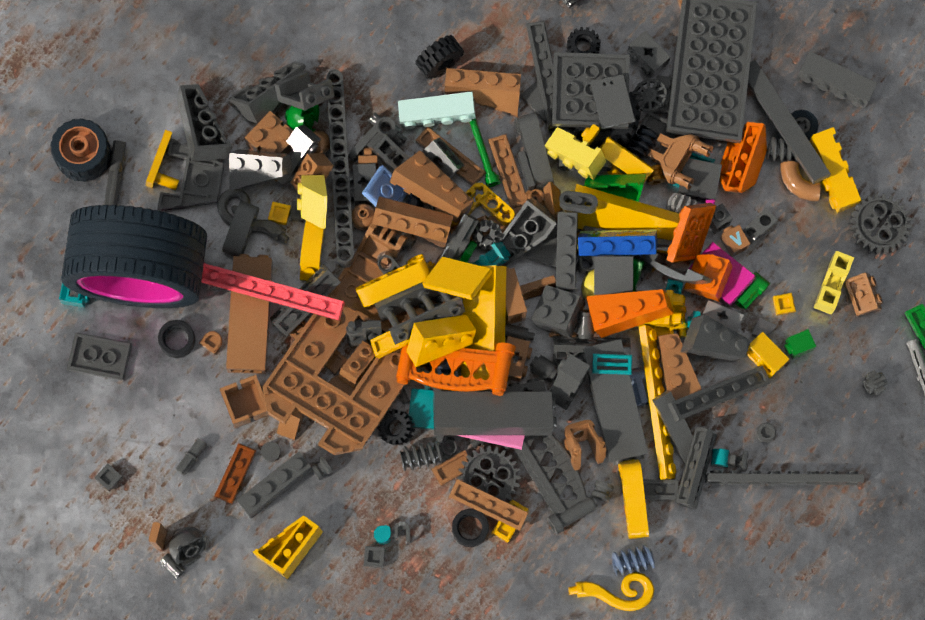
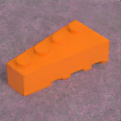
M663 289L586 296L594 331L601 338L674 314L670 298Z

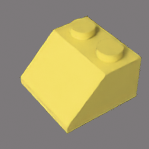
M301 175V183L297 184V193L300 194V199H297V210H300L301 218L322 229H326L327 190L325 176Z

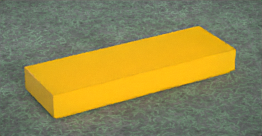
M609 136L599 147L605 159L626 174H646V181L654 171L653 167Z

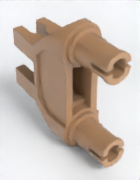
M660 133L657 141L667 150L663 155L651 149L648 157L651 158V161L662 166L669 184L677 183L689 190L692 187L689 183L693 185L694 178L682 174L681 171L692 152L696 151L709 157L710 153L708 151L712 153L713 146L700 141L698 136L693 134L672 139Z

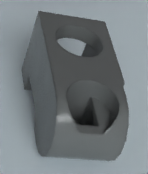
M765 208L743 229V232L748 241L753 244L768 230L772 229L777 224L778 219Z

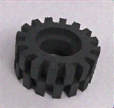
M580 27V30L576 28L574 33L571 32L568 37L567 52L599 54L601 40L598 33L595 35V30L589 31V27H586V30H583V27ZM581 39L588 40L591 47L587 51H581L577 48V42Z
M392 409V411L388 410L377 429L380 431L378 434L382 437L383 441L397 446L409 442L408 439L413 437L411 433L415 432V429H413L415 424L408 413ZM394 420H399L403 426L402 431L397 435H393L389 429L390 424Z

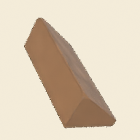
M548 182L543 188L545 207L554 219L558 221V211L563 210L559 204L561 190L552 182Z

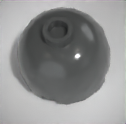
M195 527L177 529L173 533L168 545L170 555L176 564L179 565L181 563L182 566H187L202 557L199 554L203 549L207 551L209 540L203 532Z

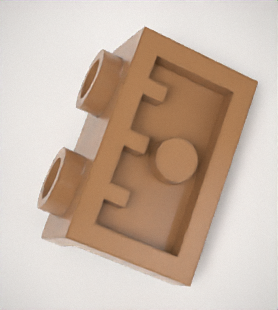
M865 272L845 280L856 316H861L875 310H882L881 304H883L881 295L876 292L875 286H877L873 275L871 276Z

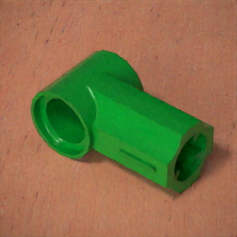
M757 271L753 273L756 279L735 301L736 305L741 309L746 310L758 295L761 296L771 284Z

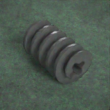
M775 137L771 138L767 147L766 160L772 155L773 161L780 156L781 162H783L785 157H787L788 161L795 158V162H798L786 142L784 144L783 138H779L778 142Z
M437 441L434 442V447L428 442L426 449H424L422 444H419L418 450L412 445L410 451L406 446H404L403 452L400 451L403 471H406L407 465L410 466L411 470H414L415 464L421 469L423 463L429 468L431 461L434 466H437L438 460L441 462Z

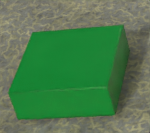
M471 241L460 261L468 263L477 246L475 242Z

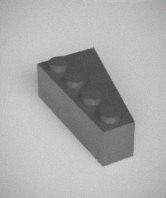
M199 84L180 85L177 102L191 162L228 159L232 145L224 136L225 132L222 127L220 128L216 116L214 112H211L208 106L209 103Z

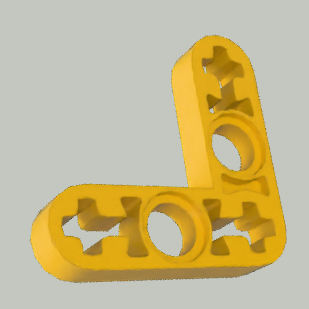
M475 183L465 192L472 199L475 196L476 201L473 202L468 213L469 215L480 205L503 225H509L514 219V210L485 184ZM476 190H482L483 194L476 195ZM496 200L498 206L490 208L488 207V202ZM501 208L502 212H504L505 214L510 213L509 219H503V214L500 212ZM460 220L457 223L452 221L451 227L458 225Z

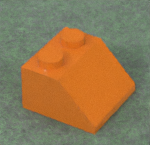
M712 254L696 255L691 270L712 279V281L708 284L685 283L683 290L719 302L733 268L730 260Z

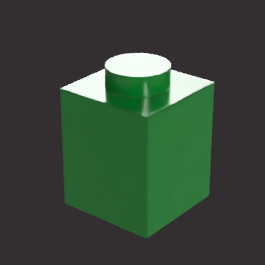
M809 329L788 337L784 348L786 353L794 359L813 351L816 348V344Z

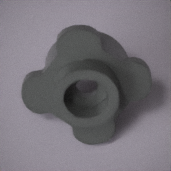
M448 437L439 446L446 460L461 451L453 437Z

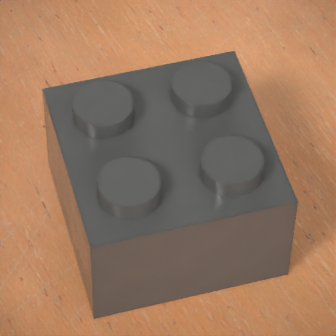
M546 285L531 320L538 328L571 338L579 321L580 311L585 307V302L580 295Z

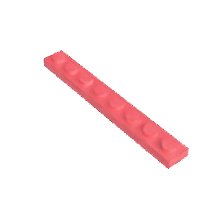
M206 263L203 265L201 283L340 321L345 304L344 301Z

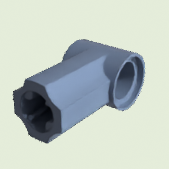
M644 366L632 369L630 379L637 406H645L649 404Z

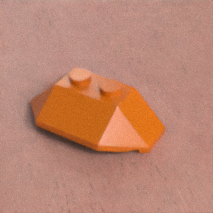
M747 122L743 127L741 143H727L720 163L722 168L719 179L725 191L743 193L756 184L767 153L765 124Z

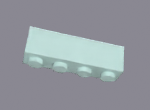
M473 92L398 101L399 120L401 127L405 129H414L416 126L422 125L424 127H432L439 123L449 125L455 121L466 123L476 119Z

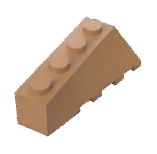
M446 68L445 94L473 92L474 102L477 104L495 108L497 111H504L517 117L521 74Z
M379 197L372 224L417 235L445 249L453 215Z

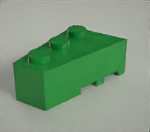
M646 174L597 175L594 180L588 177L585 180L584 186L639 202Z

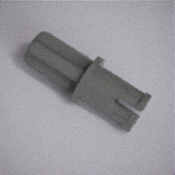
M197 438L189 451L185 452L186 455L176 467V470L180 474L186 475L195 461L198 462L197 458L204 448L207 447V444Z

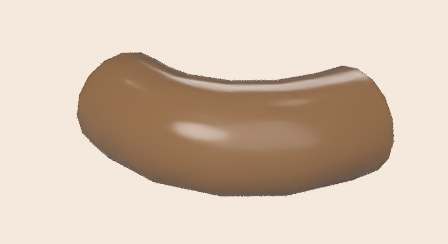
M782 162L780 164V171L783 183L788 190L800 199L819 201L820 183L813 184L805 180L800 174L798 162Z

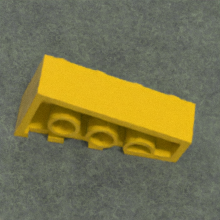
M834 127L814 134L809 142L831 173L830 177L822 180L821 185L830 197L829 203L832 209L840 213L855 207L860 203L861 198L853 177H848L849 166L847 161L841 158L842 148L840 142H835L833 134H836Z

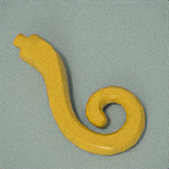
M633 572L623 578L621 590L627 597H636L638 593L630 588V583L632 581H639L643 585L644 593L637 600L627 601L620 599L599 584L588 581L575 582V586L568 587L569 595L577 594L578 598L593 596L617 609L636 611L644 608L651 602L654 596V585L645 574Z

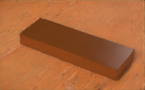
M238 443L214 497L233 505L255 457L256 450Z

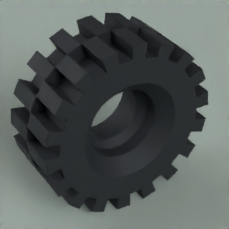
M447 35L444 38H440L439 41L433 42L426 50H423L421 55L417 57L415 64L426 79L430 80L438 75H442L446 68L454 66L460 60V57L464 55V50L454 36Z

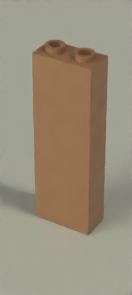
M248 254L233 256L232 271L272 282V258H269L267 255L250 257ZM231 291L226 362L228 373L266 374L271 302Z

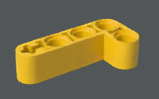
M423 254L410 258L407 261L408 264L358 286L355 290L363 307L373 305L423 282L431 272Z
M638 459L621 461L618 464L620 479L622 480L628 538L649 537L641 463Z

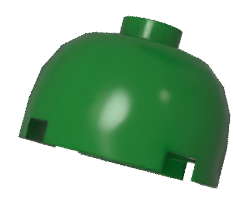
M318 104L307 110L290 106L285 113L287 125L293 131L296 127L305 125L314 132L316 130L312 129L314 121L318 122L319 120Z

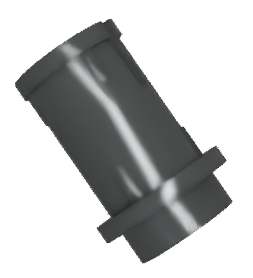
M169 553L160 561L162 567H166L176 578H179L186 570L180 564H176Z

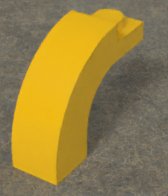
M308 221L305 222L300 258V280L306 281L320 268L323 240L326 229H322Z

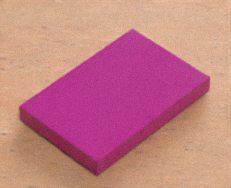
M712 242L701 255L712 254L730 260L733 268L721 299L731 306L756 279V276Z

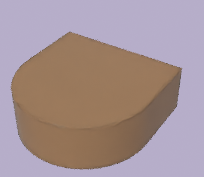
M210 331L203 336L199 344L215 355L221 348L223 340L218 332Z

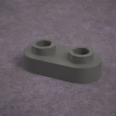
M565 191L560 195L559 204L566 211L591 214L597 210L598 200L592 194Z

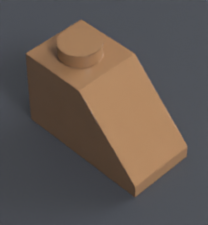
M295 409L285 425L279 422L277 434L295 440L305 415Z

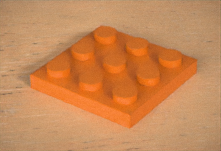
M704 203L684 206L680 211V220L678 226L674 229V238L672 244L668 247L666 260L675 263L696 258V255H700L717 205Z

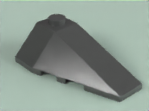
M293 61L276 70L274 76L259 79V84L249 88V86L242 88L231 96L229 101L248 121L259 123L269 111L273 112L279 104L274 84L302 72L306 66L303 63Z
M534 198L528 199L502 234L501 242H503L511 256L501 266L509 265L545 240L557 225V221L549 210Z

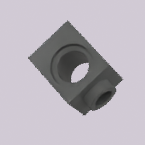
M723 203L716 207L709 227L713 234L729 226L733 220Z

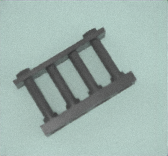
M423 282L374 305L381 321L389 319L393 326L389 331L396 345L410 338L413 325L416 322L453 317L466 312L461 297L453 299L450 294L424 288ZM442 295L445 303L435 307L431 299ZM424 303L428 311L417 315L413 307ZM406 311L410 319L399 323L396 315Z

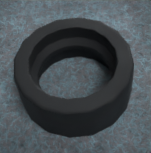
M171 320L165 323L159 330V346L169 357H185L190 354L195 346V334L190 325L184 321ZM174 328L183 329L188 335L187 344L179 350L169 348L165 341L166 334Z
M468 508L460 511L452 522L454 539L465 547L480 545L485 541L489 532L487 517L475 509ZM466 517H475L481 522L482 531L475 539H466L459 532V524Z

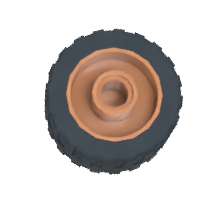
M82 118L72 119L58 127L52 136L51 154L58 168L67 178L74 181L87 182L96 179L107 170L112 150L105 132L97 123L95 124L91 120Z

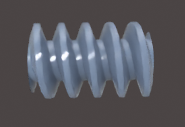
M643 545L642 551L639 547H635V552L629 548L627 555L623 550L620 551L619 556L616 552L612 553V564L616 577L617 571H620L623 576L625 569L632 574L633 567H635L637 572H640V566L647 570L648 564L653 569L655 568L651 549L649 550L647 545Z

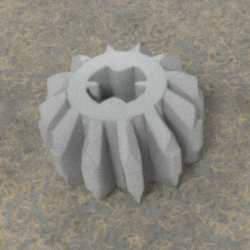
M673 193L667 202L666 209L680 214L684 206L696 205L698 203L691 197L681 193Z

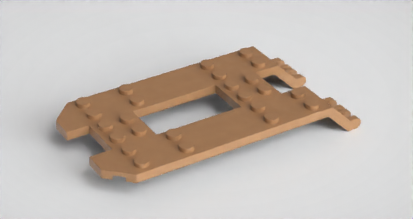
M372 223L354 254V263L352 266L344 268L338 277L341 283L327 296L345 302L340 321L313 314L263 385L268 415L285 425L296 409L327 428V431L318 445L333 455L362 450L405 386V384L397 383L396 379L402 348L379 359L375 358L351 395L346 394L318 377L347 335L346 327L349 322H356L358 318L364 322L368 320H381L374 304L363 307L355 289L368 281L384 275L378 267V255L383 251H388L397 259L408 238L401 235L396 245H393L390 241L397 232L392 229L385 240L384 237L390 228L383 227L378 236L374 234V231L379 226ZM389 258L381 260V264L385 266L391 263ZM434 297V299L432 300V303H433L434 305H435L436 303H438V302H436L435 297ZM406 311L396 315L399 323H402L404 320V316L407 314ZM389 319L381 321L383 333L388 332L393 327Z

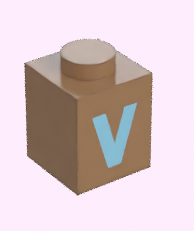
M731 225L723 230L724 233H722L720 239L731 257L749 248L750 242L740 225L735 227Z

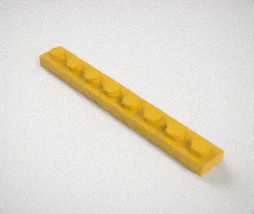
M644 325L639 327L659 475L660 480L676 479V465L673 461L674 449L671 444L670 435L652 399L665 392L662 384L663 372L659 363L660 352L657 349L656 343L657 332L654 327Z

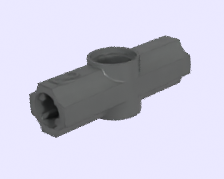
M465 213L456 230L449 237L441 258L446 257L458 260L471 239L469 238L479 220Z

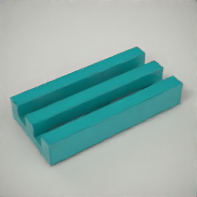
M593 354L592 374L632 375V355ZM597 358L628 359V363L597 362ZM597 366L628 367V371L599 370Z

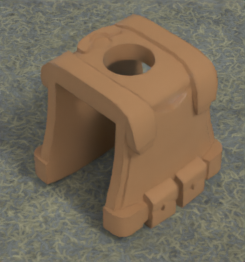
M591 420L579 421L565 427L566 439L564 440V447L571 454V463L575 471L580 470L581 447L578 442L588 441L597 464L602 463L606 458L605 441L603 437L597 435L594 430L595 425ZM582 430L579 434L574 435L575 432Z

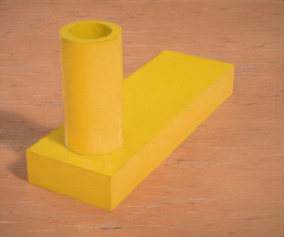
M165 130L146 180L145 186L153 188L154 183L173 190L177 189L179 179L159 173L172 138L171 131Z

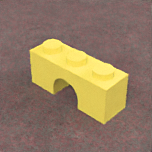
M839 251L834 253L813 308L828 314L834 312L854 257Z

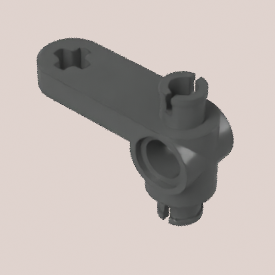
M375 112L373 114L374 117L371 116L368 120L373 127L352 148L348 157L353 162L357 161L358 156L364 154V148H369L367 144L378 131L386 134L399 148L403 146L402 143L404 144L407 138L401 134L402 129L395 124L393 119L386 116L380 117ZM384 126L391 128L388 132H384L381 129Z

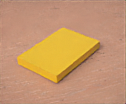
M442 257L422 284L427 289L473 300L492 272L487 267Z

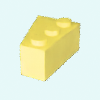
M558 127L545 144L548 151L547 154L555 160L559 158L566 167L577 169L578 173L586 179L590 177L594 180L606 163L600 148L596 147L594 150L588 146V142L584 140L581 142L574 135Z

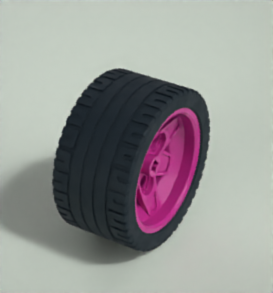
M95 205L79 208L70 217L61 281L64 286L76 293L105 302L144 308L187 307L199 300L207 233L205 229L193 221L148 208L124 205Z

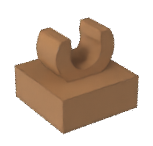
M364 148V156H358V164L375 163L376 169H378L377 155H372L370 148Z

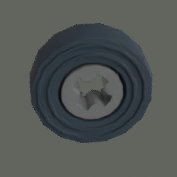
M801 109L792 112L791 114L797 123L805 124V129L802 128V131L810 141L811 137L818 132L819 124L817 118L808 110Z

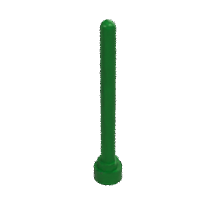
M472 119L469 123L486 171V178L484 179L488 188L495 187L501 183L499 175L493 171L477 120Z

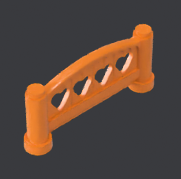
M501 342L497 343L496 351L462 348L430 361L432 371L425 373L424 371L417 372V367H415L406 352L408 347L406 345L401 349L396 375L397 383L406 385L410 380H414L426 386L447 391L470 392L491 389L492 394L503 396L504 392H506L511 359L515 355L516 346ZM446 359L451 369L450 375L436 374V369ZM466 362L470 376L464 378L462 375L456 377L454 375L455 371ZM485 364L489 378L487 380L482 378L475 379L473 375Z

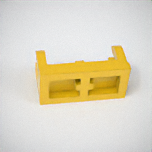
M764 332L759 334L750 343L746 353L758 367L763 365L769 378L776 374L790 360Z

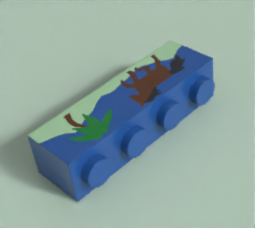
M657 229L580 231L578 236L579 256L656 254L658 249Z

